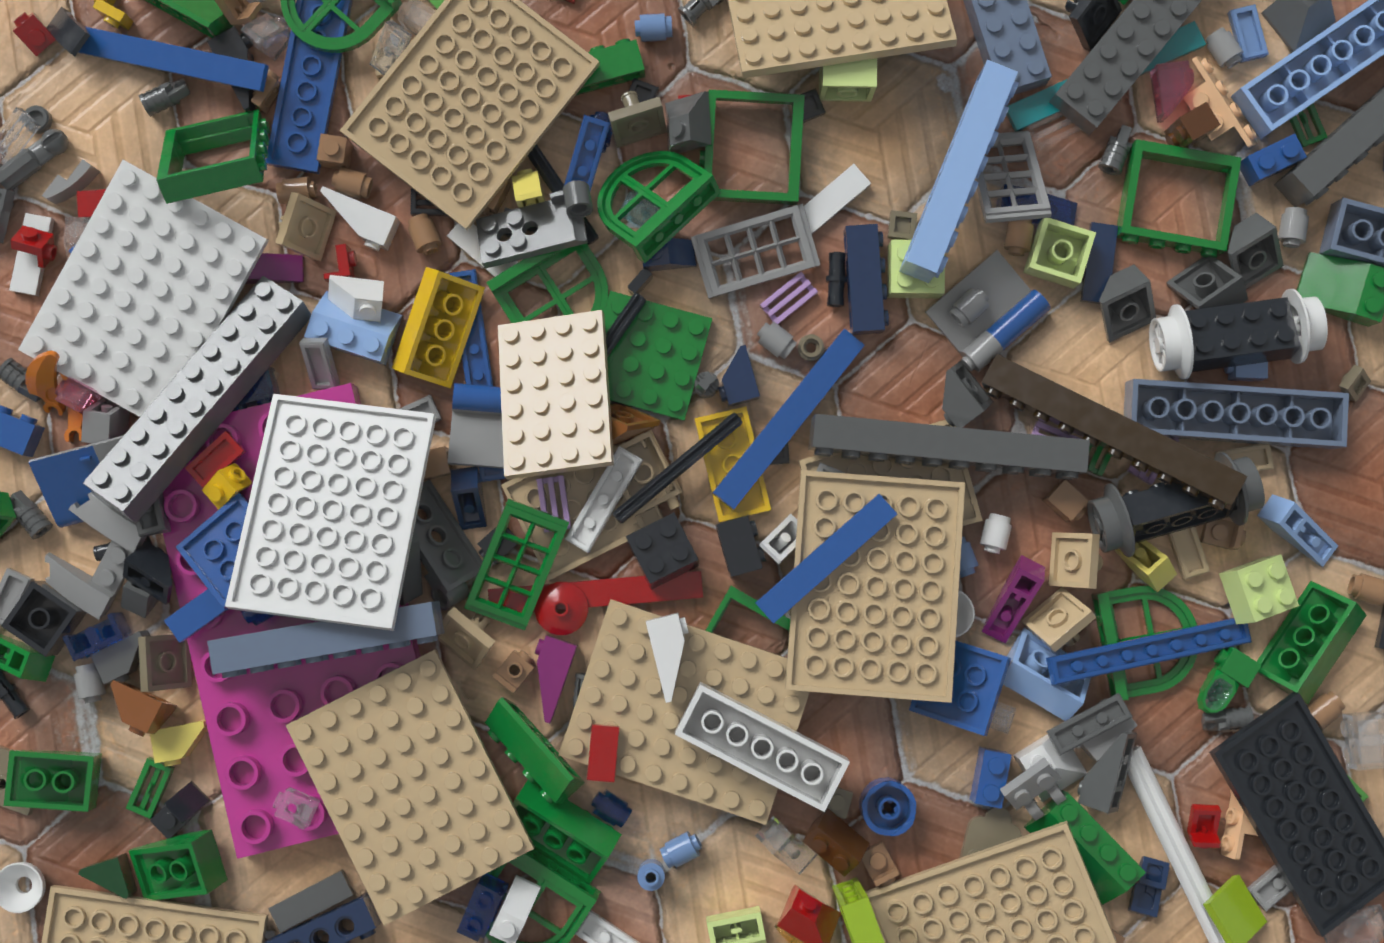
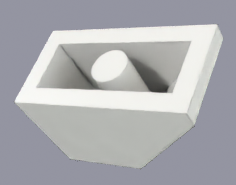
M330 275L328 300L352 319L380 322L384 281Z
M790 514L759 544L778 564L795 549L797 519Z
M516 875L489 935L506 943H516L541 886Z

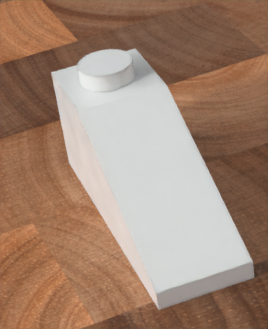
M322 186L320 190L322 194L365 241L364 245L375 251H379L380 248L389 250L400 224L396 216Z
M679 613L646 621L666 703L672 701L685 642L684 634L689 633L685 617L680 618Z

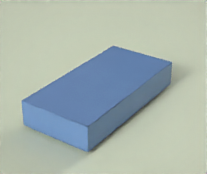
M1256 5L1230 10L1227 15L1233 37L1244 51L1240 56L1242 58L1240 63L1264 58L1269 55Z

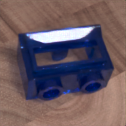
M123 612L110 613L107 615L108 619L88 627L82 632L63 636L62 638L73 661L87 659L91 657V654L128 637V634L132 633Z
M487 873L482 875L472 894L457 933L477 942L480 937L485 938L509 883Z

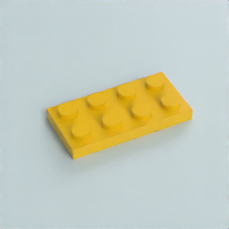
M747 406L694 418L699 440L732 413H736L742 420V424L703 456L711 492L716 489L754 441ZM763 474L734 510L712 494L719 523L771 511Z

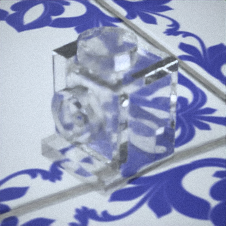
M290 787L284 793L279 792L275 798L273 808L277 810L274 816L299 826L298 828L304 830L310 826L321 800ZM292 803L297 807L296 813L288 810L289 804Z

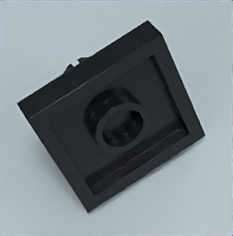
M1067 0L1065 9L1071 13L1069 18L1083 48L1091 51L1121 13L1122 8L1118 0H1073L1074 2Z

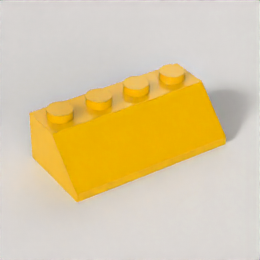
M426 267L392 368L404 374L451 389L485 287Z

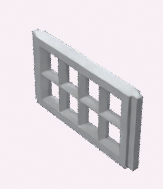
M1030 132L999 133L992 147L998 148L999 156L989 157L986 165L1002 164L1004 173L984 174V172H981L979 178L975 179V181L979 182L977 192L984 221L986 223L1050 218L1051 207ZM1023 146L1025 154L1006 156L1004 154L1003 147ZM1027 161L1029 170L1009 172L1007 163ZM1031 178L1034 187L1014 189L1011 179ZM1006 180L1008 189L988 191L986 182ZM1036 194L1038 204L1018 206L1016 196ZM1010 197L1012 206L992 208L990 198Z
M803 204L691 237L708 299L820 266ZM791 217L796 237L780 241L775 222ZM769 224L774 243L758 248L752 229ZM746 231L752 250L735 254L730 235ZM724 237L729 257L713 261L708 242ZM798 242L803 261L787 265L781 246ZM776 248L781 267L765 272L759 253ZM753 255L759 274L742 279L737 259ZM731 261L736 281L720 285L715 266Z

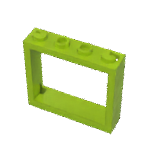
M855 877L833 885L832 889L851 942L885 943L870 900L858 878Z

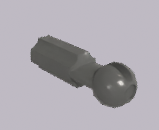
M58 129L45 131L38 141L27 149H23L0 167V184L5 189L14 190L39 171L53 157L64 153L68 148V137L63 131Z

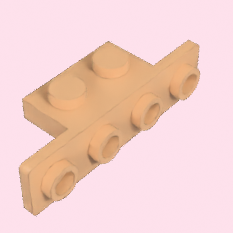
M1201 56L1193 58V63L1206 82L1185 95L1183 99L1191 110L1205 102L1210 106L1221 124L1208 135L1210 141L1215 140L1235 127L1248 148L1255 146L1257 143L1254 139L1257 138L1254 129L1250 124L1245 126L1240 117L1243 115L1241 109L1235 102L1230 103L1226 96L1229 91L1221 80L1216 81L1212 75V72L1215 70L1207 58L1202 59Z
M1230 789L1231 797L1229 808L1225 815L1226 825L1221 839L1220 853L1231 859L1240 860L1244 835H1258Z

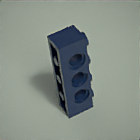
M366 893L271 937L265 943H348L358 936L361 940L376 933L375 928L379 926L381 921L369 894ZM344 918L352 920L354 930L345 929L342 920ZM318 930H324L328 933V942H323L318 938Z

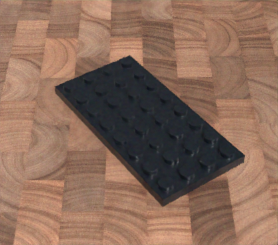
M1292 692L1209 752L1316 935L1324 937L1384 891V837L1300 693Z

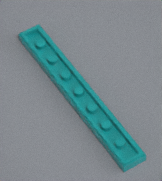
M1193 21L1180 27L1141 75L1203 48L1206 42L1196 22ZM1066 80L1007 106L1009 109L1006 115L1014 131L1018 132L1060 113V110L1053 106L1050 100Z

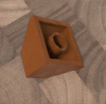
M620 403L610 404L613 445L624 442L660 425L661 420Z
M113 680L111 683L122 722L130 725L128 730L139 736L144 737L145 733L155 734L177 708V705L154 694L141 692V688L130 683Z

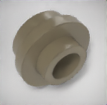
M806 335L798 343V353L804 360L815 361L824 352V343L817 335ZM807 344H814L816 347L815 352L809 353L806 350Z

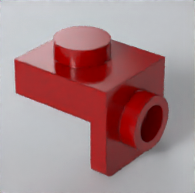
M24 12L13 21L16 25L13 28V32L35 56L39 55L56 40L34 12L29 15Z
M23 225L10 240L11 249L36 255L39 268L44 269L57 255V246L54 244L53 233Z
M347 244L335 245L339 271L323 274L324 280L328 283L330 275L355 278L354 267L357 266L355 251H351Z
M1191 805L1187 833L1194 847L1202 849L1220 848L1221 841L1217 832L1222 811L1219 805Z

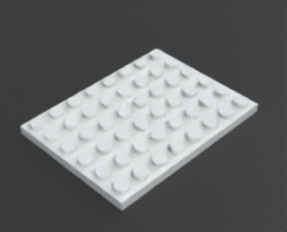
M122 160L18 350L32 358L47 351L57 352L60 356L57 364V371L140 417L226 319L269 240L194 198L166 204L156 181L157 178Z
M273 394L225 607L248 612L394 631L436 421L435 414Z

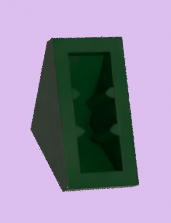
M126 853L90 864L80 869L78 875L124 899L133 896L137 891Z

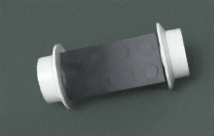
M1287 289L1281 298L1184 311L1182 306L1175 304L1171 306L1167 317L1153 318L1149 327L1151 356L1159 372L1174 370L1180 379H1188L1192 372L1290 359L1293 363L1300 364L1306 360L1309 351L1322 350L1325 347L1328 335L1327 317L1324 307L1317 297L1302 298L1295 289Z

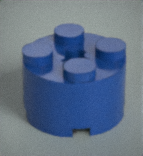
M890 777L878 778L870 782L863 789L859 797V810L863 820L872 831L885 836H898L906 832L914 823L916 800L912 792L900 781ZM886 801L892 803V810L890 812L883 810V803Z

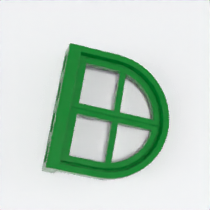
M280 0L283 16L293 33L311 48L328 53H342L361 47L370 41L403 6L401 0H373L380 7L359 28L336 7L341 0H321L323 4L305 24L302 23L298 16L296 0ZM333 11L355 32L343 37L332 38L318 35L312 31Z
M654 151L631 158L609 175L600 189L597 209L607 230L631 247L637 258L646 263L715 199L721 191L711 173L683 155L670 151ZM666 167L646 187L631 177L635 173L647 168ZM676 169L692 180L667 202L654 193L653 190ZM623 184L637 193V195L614 215L612 208L613 199L617 190ZM645 199L660 210L635 232L620 220Z
M587 243L523 259L486 282L511 323L530 321L556 304L563 315L574 314L565 299L591 282L594 283L595 299L591 311L602 310L604 313L608 302V283L605 273ZM576 251L591 276L561 294L546 269ZM538 275L553 300L528 316L523 317L508 293Z
M1134 586L1091 594L1101 646L1197 626L1195 618L1187 605L1176 595L1164 589L1156 592L1150 586ZM1141 599L1147 634L1119 639L1112 604ZM1148 600L1159 602L1169 608L1178 618L1182 628L1154 633ZM1198 654L1179 658L1174 667L1164 675L1161 672L1160 662L1154 663L1156 676L1154 679L1127 683L1125 670L1108 673L1106 675L1110 696L1112 697L1119 693L1124 701L1129 700L1128 698L1167 690L1186 677L1192 669Z
M535 849L509 861V863L537 880V885L541 886L533 906L546 887L576 906L562 929L531 910L528 916L555 933V935L540 942L517 940L516 943H568L596 903L601 891ZM507 863L484 874L479 881L475 894L476 917L481 930L491 943H506L489 935L495 921L490 909V894L492 892L505 900L507 893L496 887L494 883Z

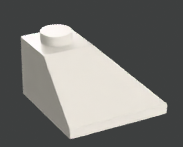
M1048 735L1043 736L1013 755L1023 772L1045 757L1061 777L1056 782L1060 790L1065 789L1087 774L1074 750L1072 749L1059 756ZM1046 790L1038 795L1041 802L1051 797Z

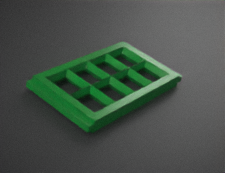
M508 498L464 608L525 630L566 533L569 521ZM511 516L531 523L524 539L505 532ZM535 526L554 532L548 548L529 541ZM502 538L522 545L515 561L496 554ZM527 547L546 554L539 570L520 563ZM493 560L513 567L507 582L488 576ZM518 569L537 576L531 591L512 585ZM485 581L504 588L498 604L479 597ZM509 590L528 597L522 613L503 606Z

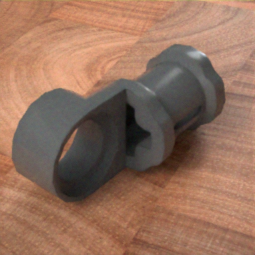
M690 0L684 7L680 6L678 11L690 25L695 26L697 24L696 20L706 10L710 11L715 5H719L724 0Z

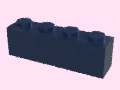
M878 224L845 226L843 235L846 253L845 264L850 333L852 335L883 333L885 326H889V313L883 307V300H887V286L882 284L881 274L885 273L884 257L880 258L879 247H883V232L878 231Z

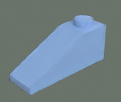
M1272 494L1257 515L1272 531L1321 567L1326 564L1338 547L1291 500Z

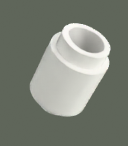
M990 513L989 519L985 520L980 544L985 546L984 551L1000 554V550L1007 549L1012 525H1010L1011 518Z

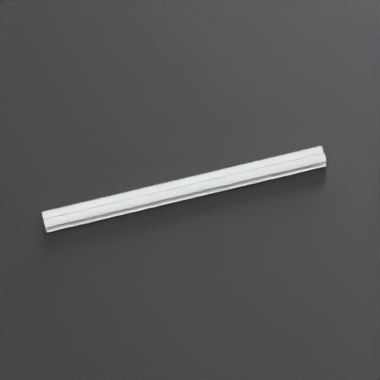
M1134 746L1127 774L1208 942L1225 943L1203 906L1213 894L1141 746Z

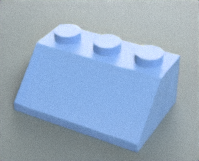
M326 291L312 311L304 337L328 338L330 348L386 366L403 315L382 309L380 322L352 319L328 300V291Z
M1023 628L1007 657L1011 658L1003 685L1066 721L1084 704L1091 677L1051 685L1046 658L1066 654L1067 652L1062 649L1053 652L1032 632Z

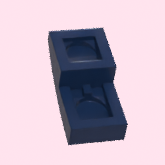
M1142 856L1139 866L1146 873L1133 885L1128 911L1157 918L1161 892L1166 889L1170 863Z

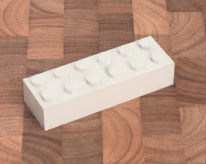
M702 682L699 683L675 730V735L823 812H825L850 763L847 757Z

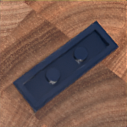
M1092 222L1090 223L1089 231L1096 232L1084 271L1080 302L1100 304L1099 300L1110 275L1113 273L1118 226Z

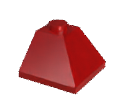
M794 885L777 926L804 943H830L841 912Z

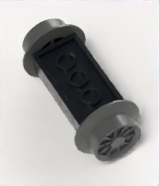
M1219 452L1215 455L1214 460L1248 476L1230 510L1226 508L1223 510L1216 509L1207 503L1208 499L1200 495L1197 498L1192 497L1182 491V486L1174 482L1172 485L1160 482L1152 485L1147 490L1140 492L1139 490H1132L1123 496L1120 495L1113 484H1106L1103 497L1089 500L1087 503V513L1092 533L1100 535L1099 548L1104 553L1120 549L1126 557H1132L1135 553V544L1227 517H1230L1239 526L1246 524L1249 512L1263 508L1265 503L1262 480L1255 464L1248 457L1232 460L1224 452Z

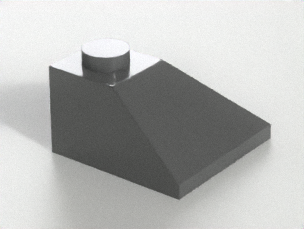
M1276 0L1261 13L1291 52H1294L1336 22L1331 0Z
M700 92L665 103L668 151L679 154L711 145L708 92Z
M1258 213L1251 215L1234 226L1228 249L1232 270L1243 277L1245 288L1247 289L1284 266L1277 228Z
M1202 257L1166 282L1170 289L1197 309L1240 304L1248 300L1243 277L1215 257Z
M1134 264L1110 275L1099 300L1106 338L1109 343L1150 324L1151 320L1156 318L1151 282Z
M959 361L946 371L942 409L945 412L944 417L952 427L962 428L984 412L994 401L985 393L983 387L964 366L962 361Z

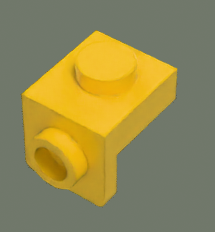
M94 0L93 8L104 17V22L116 29L119 26L127 30L130 29L134 21L125 12L113 6L116 0Z
M234 463L218 470L202 491L219 510L240 491L248 488L252 481Z

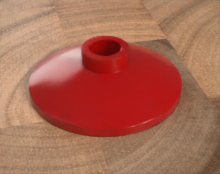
M555 582L549 584L541 591L535 605V615L538 623L547 632L554 635H568L581 628L586 621L589 609L588 601L583 591L576 585L569 582ZM559 603L566 606V611L563 614H559L556 611V606Z

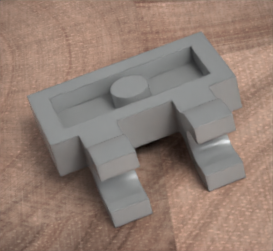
M1045 757L1000 789L1004 797L1016 810L1024 806L1035 821L1045 815L1034 799L1046 790L1057 805L1067 799L1056 783L1061 777Z

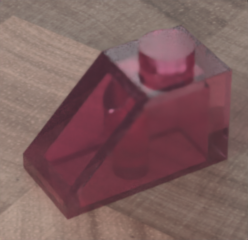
M1188 60L1157 64L1150 71L1157 123H1162L1170 116L1194 83V72L1192 68H1189Z
M70 376L66 381L62 380L55 390V394H57L56 401L83 415V410L99 401L102 397L95 389Z

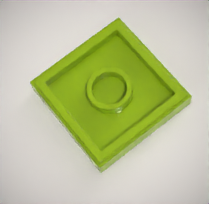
M1234 875L1229 878L1203 904L1225 943H1247L1267 923L1240 875Z

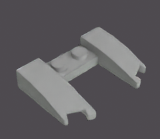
M90 492L88 494L89 501L81 506L76 502L68 510L111 540L94 575L91 576L49 552L45 556V562L50 565V577L45 578V580L64 598L99 620L108 613L125 580L122 577L124 559L139 548L147 536L139 537L136 524L97 497L93 492Z

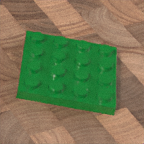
M610 291L604 311L606 333L632 296ZM646 300L641 311L607 358L610 401L685 421L712 318Z

